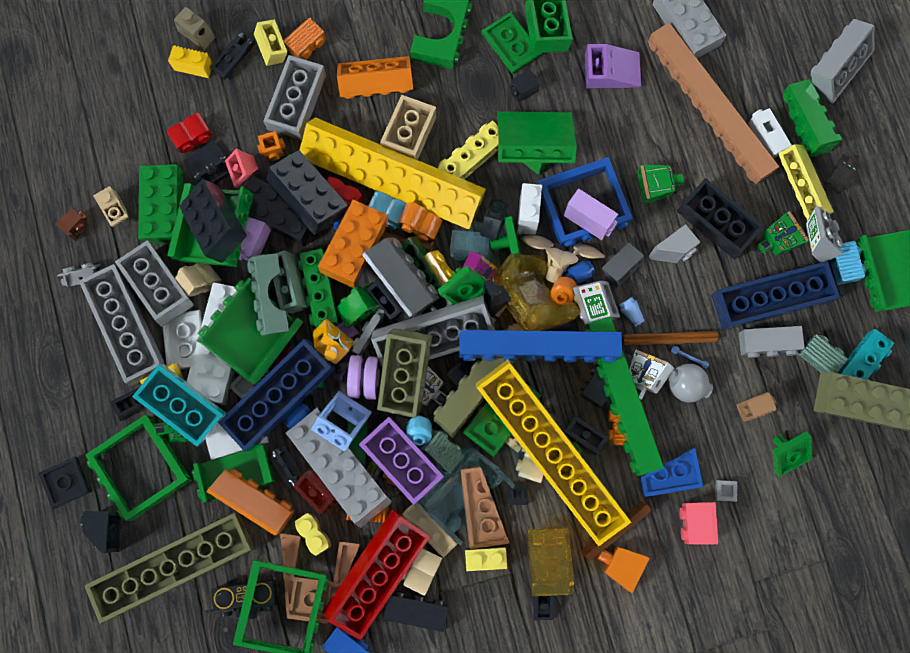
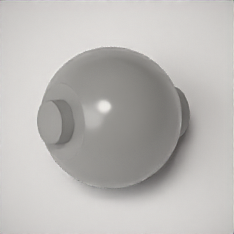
M683 364L677 367L668 378L671 392L677 399L683 402L691 403L699 401L703 397L708 398L713 390V385L709 383L707 373L695 364Z

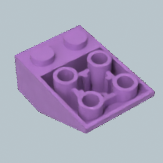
M587 44L585 52L586 88L641 87L639 52L608 44Z

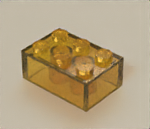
M568 528L528 529L527 548L532 596L573 595L575 581Z

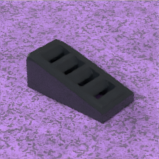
M139 388L110 402L120 422L145 408L141 403L136 404L132 397ZM130 400L133 407L129 408L126 402ZM122 404H123V406H124V408H125V411H123V412L121 411V409H120V407H119V406L122 405Z

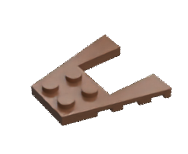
M280 533L283 565L296 568L301 536ZM339 542L334 582L329 581L327 591H322L321 600H324L322 611L348 575L360 544ZM283 572L287 618L309 621L318 580L295 577L294 574ZM318 612L316 620L320 621L319 623L328 624V620L323 612Z

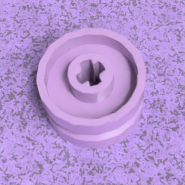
M351 355L347 378L348 397L359 399L363 389L366 399L376 400L380 385L379 358L369 356L364 368L362 356Z

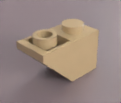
M110 186L93 195L111 227L129 218L125 205L117 192Z

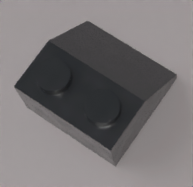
M84 511L80 521L83 534L101 553L119 552L121 517L118 515V512Z

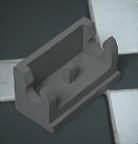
M628 243L602 267V270L605 272L604 276L618 288L644 263V255Z

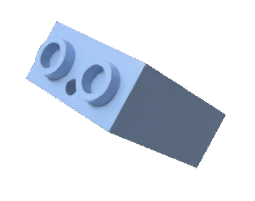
M338 391L318 416L311 430L341 450L346 451L372 412ZM332 410L356 425L351 434L346 433L326 419Z

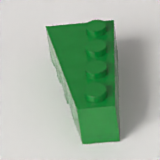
M810 79L789 84L783 92V99L788 104L790 118L794 120L796 126V134L800 137L802 145L805 146L809 158L829 153L842 138L840 134H835L833 121H828L825 106L819 104L820 97Z

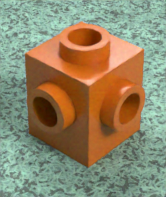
M276 131L258 136L260 144L257 147L260 155H264L266 161H276L284 156L283 149H286L283 138L279 139Z

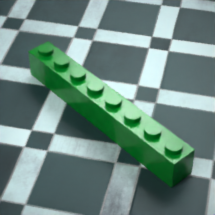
M611 316L588 323L586 330H584L585 332H616ZM623 350L622 356L618 360L616 359V362L607 363L604 362V359H597L599 364L597 367L600 378H604L606 384L604 385L605 394L607 397L610 396L612 414L617 416L619 422L617 423L618 432L620 435L623 434L625 452L630 454L632 460L630 461L632 472L640 476L664 468Z

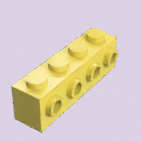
M493 120L489 124H484L479 129V133L475 136H470L466 140V144L461 148H456L449 159L442 160L437 169L465 180L498 151L497 124Z
M794 144L778 153L807 220L817 206L824 212L834 213L805 146Z

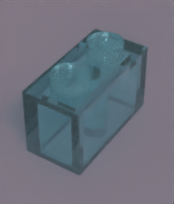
M452 230L450 257H454L453 259L465 260L469 253L473 251L488 259L489 238L481 236L480 232Z

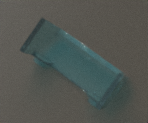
M474 447L465 448L461 452L464 457L450 475L441 473L444 479L418 502L419 506L460 546L463 542L454 534L459 529L462 521L458 513L464 508L460 469L480 466L489 489L497 487L502 480L512 488L515 487V484L494 463Z

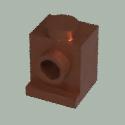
M71 208L55 224L67 236L76 241L78 239L76 235L85 230L88 224L86 221L88 217L81 210L76 212Z

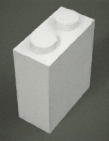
M522 184L517 234H536L539 223L542 185Z

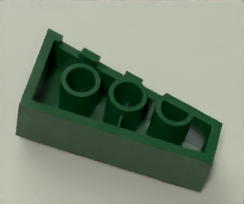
M417 236L409 237L402 245L403 251L413 258V264L425 274L426 281L429 285L434 286L438 292L442 283L424 257L427 251ZM438 292L437 295L440 299L429 308L432 311H436L454 304L440 296Z

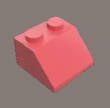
M716 502L683 503L682 508H680V519L683 520L684 528H681V538L684 540V543L718 544Z

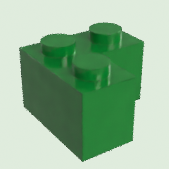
M374 282L367 284L365 287L357 286L350 291L351 294L340 301L341 304L336 308V311L346 328L360 324L370 314L376 313L378 309H381L379 304L372 298V295H369V292H367V288Z

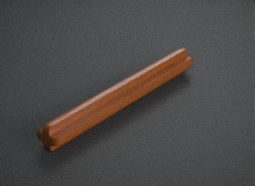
M717 331L625 334L623 336V345L718 341Z

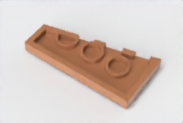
M481 467L461 468L469 548L475 549L508 544L509 540Z

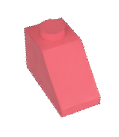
M237 148L225 160L236 188L247 182L251 175H254L259 169L254 156Z

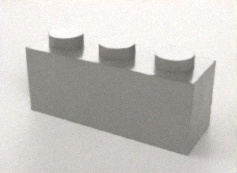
M802 326L744 329L739 332L741 356L748 355V358L760 357V354H767V357L779 356V353L793 356L798 355L799 351L805 349Z

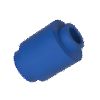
M581 261L567 269L565 277L573 279L579 285L591 278L592 274L595 273V269L590 261Z
M301 402L285 418L284 424L291 429L312 411Z

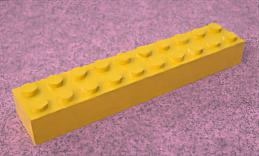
M316 117L306 123L300 151L310 163L402 202H414L425 208L428 212L466 229H470L475 222L486 192L485 188Z
M508 359L476 383L477 389L598 546L631 523L625 512Z

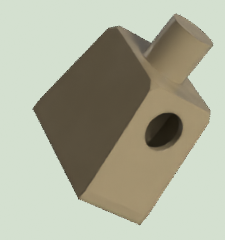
M187 7L174 19L178 32L202 50H205L216 38L207 23Z

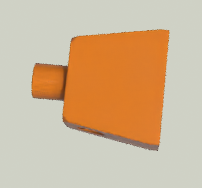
M615 547L612 553L604 550L597 557L598 560L606 564L603 572L631 593H633L650 559L620 547Z

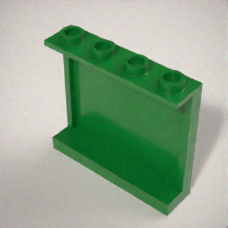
M498 111V162L575 163L577 145L572 112Z
M184 184L180 204L194 189V185ZM240 187V191L222 190L245 231L250 205L253 201V193L244 187ZM179 207L167 256L178 262L237 267L242 242L223 263L204 256Z
M248 278L244 281L241 279L236 284L234 294L232 296L229 294L222 302L224 305L220 311L217 309L211 315L210 319L212 321L208 326L204 325L197 333L199 337L196 341L248 382L256 384L303 322L298 317L292 318L286 313L289 331L261 335L256 325L258 313L254 310L255 293L252 292L250 283L252 279ZM270 299L271 303L276 308L280 309V307Z

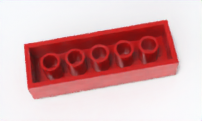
M392 509L322 611L328 622L361 640L431 536L421 527Z

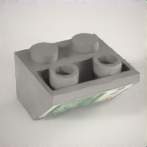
M819 206L815 207L806 223L812 255L822 263L842 255L841 247L843 242L838 235L840 228L837 221L832 220L827 211L824 212Z
M597 281L573 288L575 293L574 300L579 305L581 311L580 318L585 325L610 316L612 320L620 318L607 281Z

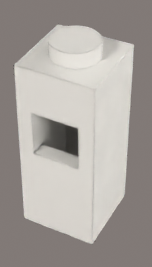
M770 108L764 111L761 109L752 114L753 117L748 124L773 159L779 156L778 153L792 146Z

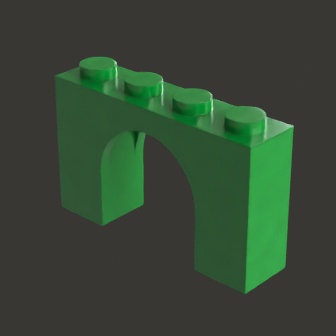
M424 0V12L447 17L453 23L454 29L450 35L438 40L415 35L410 51L411 60L453 69L454 64L459 61L460 52H458V48L463 45L464 36H462V32L467 29L468 19L466 17L467 14H471L472 3H470V0Z

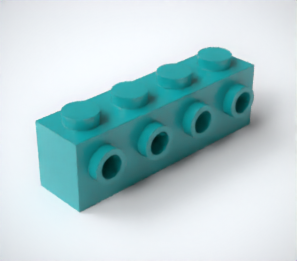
M876 329L867 332L837 373L869 380L870 375L876 373L881 367L879 363L882 359H886L891 354V347L894 345V342Z

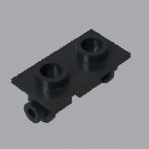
M286 446L275 449L268 456L288 490L305 479Z

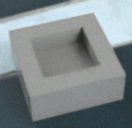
M716 480L715 500L737 502V481Z

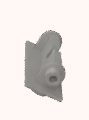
M93 262L82 264V268L75 269L74 266L62 269L63 272L58 274L57 277L63 276V279H61L63 286L79 285L80 277L84 279L98 272L96 268L100 264L93 265Z

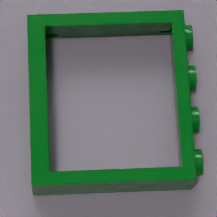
M147 414L85 455L88 459L87 464L89 468L93 471L95 470L98 475L97 481L108 491L107 497L118 507V515L126 521L135 520L192 481L165 436H156L154 427L156 422L152 416ZM144 426L177 480L133 510H130L98 459V456Z
M254 559L233 645L272 653H313L315 642L311 641L312 635L318 631L320 621L316 620L317 613H322L324 600H321L322 591H327L329 582L328 579H325L326 574ZM261 568L318 579L303 649L244 637Z

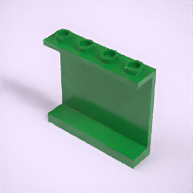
M910 230L869 238L863 235L855 242L861 251L860 260L866 269L865 286L870 292V303L875 313L910 306Z

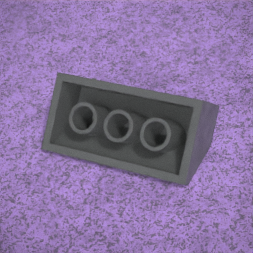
M386 238L362 254L409 317L424 312L440 299L435 287L429 285L425 279V274L416 268L413 264V258L403 251L402 244L396 238Z

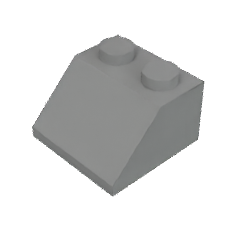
M685 224L655 246L648 257L650 260L678 263L681 260L685 262L698 250L696 247L700 241Z

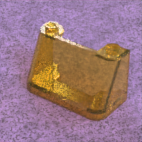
M510 254L494 274L492 281L495 285L504 286L508 292L511 301L506 306L522 331H545L573 321L581 313L573 302H565L560 306L553 301L551 292L543 281L548 272V265L542 256Z

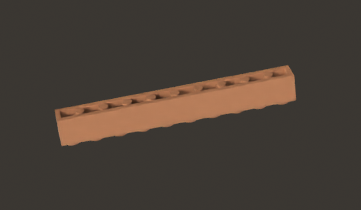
M667 23L653 32L648 41L650 49L656 52L660 62L669 69L672 78L677 80L681 85L682 91L688 94L693 106L700 110L703 119L712 126L715 135L722 139L725 148L734 155L737 164L746 171L747 177L755 184H758L773 174L779 168V165L671 24Z

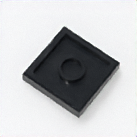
M76 456L38 473L52 509H56L91 493L79 459Z

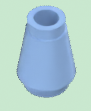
M633 297L619 304L621 307L620 311L634 326L645 321L637 300H634Z

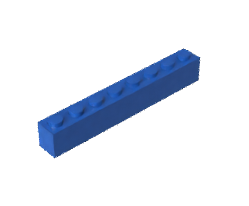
M460 330L459 357L464 358L465 361H474L476 358H484V361H495L496 358H504V361L507 359L509 361H516V358H524V361L533 362L536 361V358L544 359L545 362H555L556 359H564V362H576V359H584V362H596V359H604V362L613 363L622 356L621 332Z

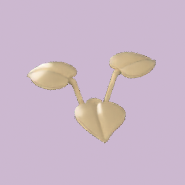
M527 235L520 237V240H523L527 245L536 249L546 250L548 254L547 267H549L546 279L553 283L562 277L569 264H574L578 261L576 256L578 254L586 258H605V255L599 250L586 244L574 245L575 251L571 253L557 248H550L554 244L542 236Z

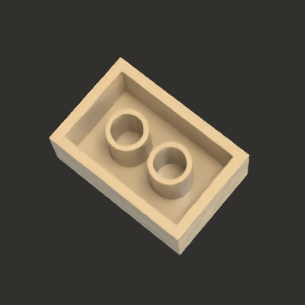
M401 95L380 144L418 160L436 119V107Z

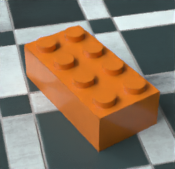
M352 200L318 265L320 273L355 288L368 264L362 254L379 243L388 225V215Z

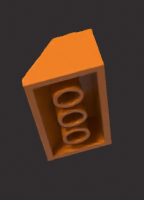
M410 56L338 63L337 80L340 97L350 99L357 95L368 97L376 93L387 95L395 91L406 93L413 90Z
M234 468L232 470H224L207 492L273 535L282 532L295 512L292 509V505L285 500H277L275 498L276 495L267 489L263 491L254 480H246L241 477L243 474Z

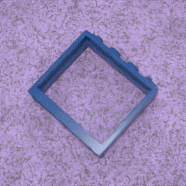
M609 157L538 180L537 185H542L541 199L559 247H571L580 240H583V242L589 241L594 238V235L585 229L565 235L548 190L605 172L622 213L621 217L615 219L618 223L614 229L618 228V230L629 226L633 219Z

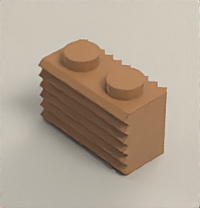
M769 392L736 404L741 418L745 422L774 412L777 406L775 398Z

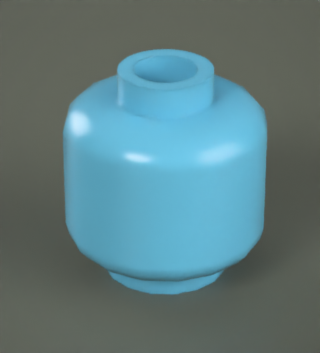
M423 416L411 418L406 425V436L416 446L425 445L432 438V424L429 419Z

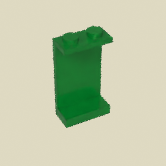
M257 444L252 451H241L202 464H193L192 474L194 480L198 482L197 494L199 499L203 503L219 500L209 494L207 490L222 472L227 469L232 470L234 468L243 474L241 477L246 480H254L259 484L258 487L275 483L266 444Z

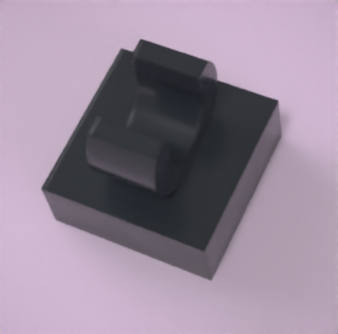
M507 485V505H527V485Z

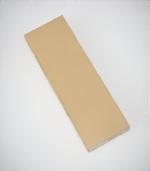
M419 503L416 505L412 504L402 514L431 536L428 543L443 558L457 545V542Z

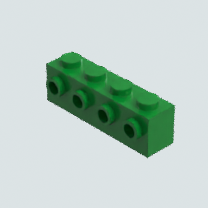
M323 249L300 253L301 260H298L299 269L304 272L305 277L302 278L303 288L307 289L308 296H305L307 307H311L312 314H309L311 325H314L315 328L325 319L335 326L339 324L330 277L320 273L318 267L325 254Z

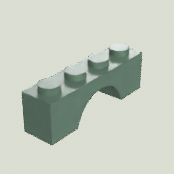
M277 254L259 255L249 258L248 271L252 274L251 290L255 293L253 304L255 312L258 313V320L256 322L258 331H260L261 335L289 331L286 311L276 308L268 297L269 283L274 276L280 273Z

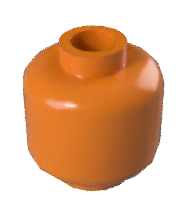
M569 277L558 278L551 289L553 301L560 305L572 303L575 296L573 288L577 287L576 282Z

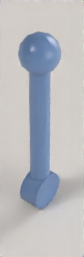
M677 346L672 347V354L682 355L701 364L703 368L709 367L707 361H701L680 351Z

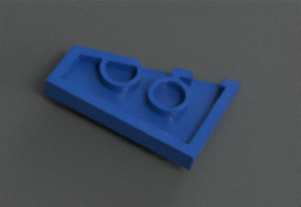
M695 448L663 464L664 468L640 477L643 497L703 487Z

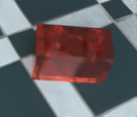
M314 470L305 472L293 485L320 515L328 512L337 502L336 498Z

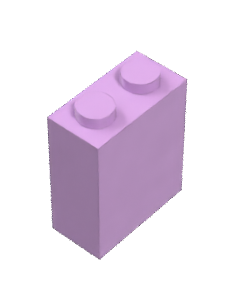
M579 188L569 201L564 213L565 217L600 240H603L605 235L609 237L618 223L615 220L618 213Z

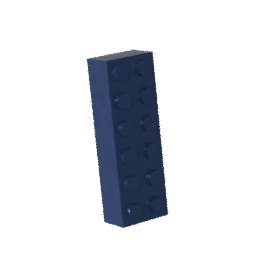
M828 261L719 289L711 295L723 331L824 305L840 298Z
M303 339L218 423L244 452L252 451L255 445L259 444L335 370V367L314 348L310 341Z

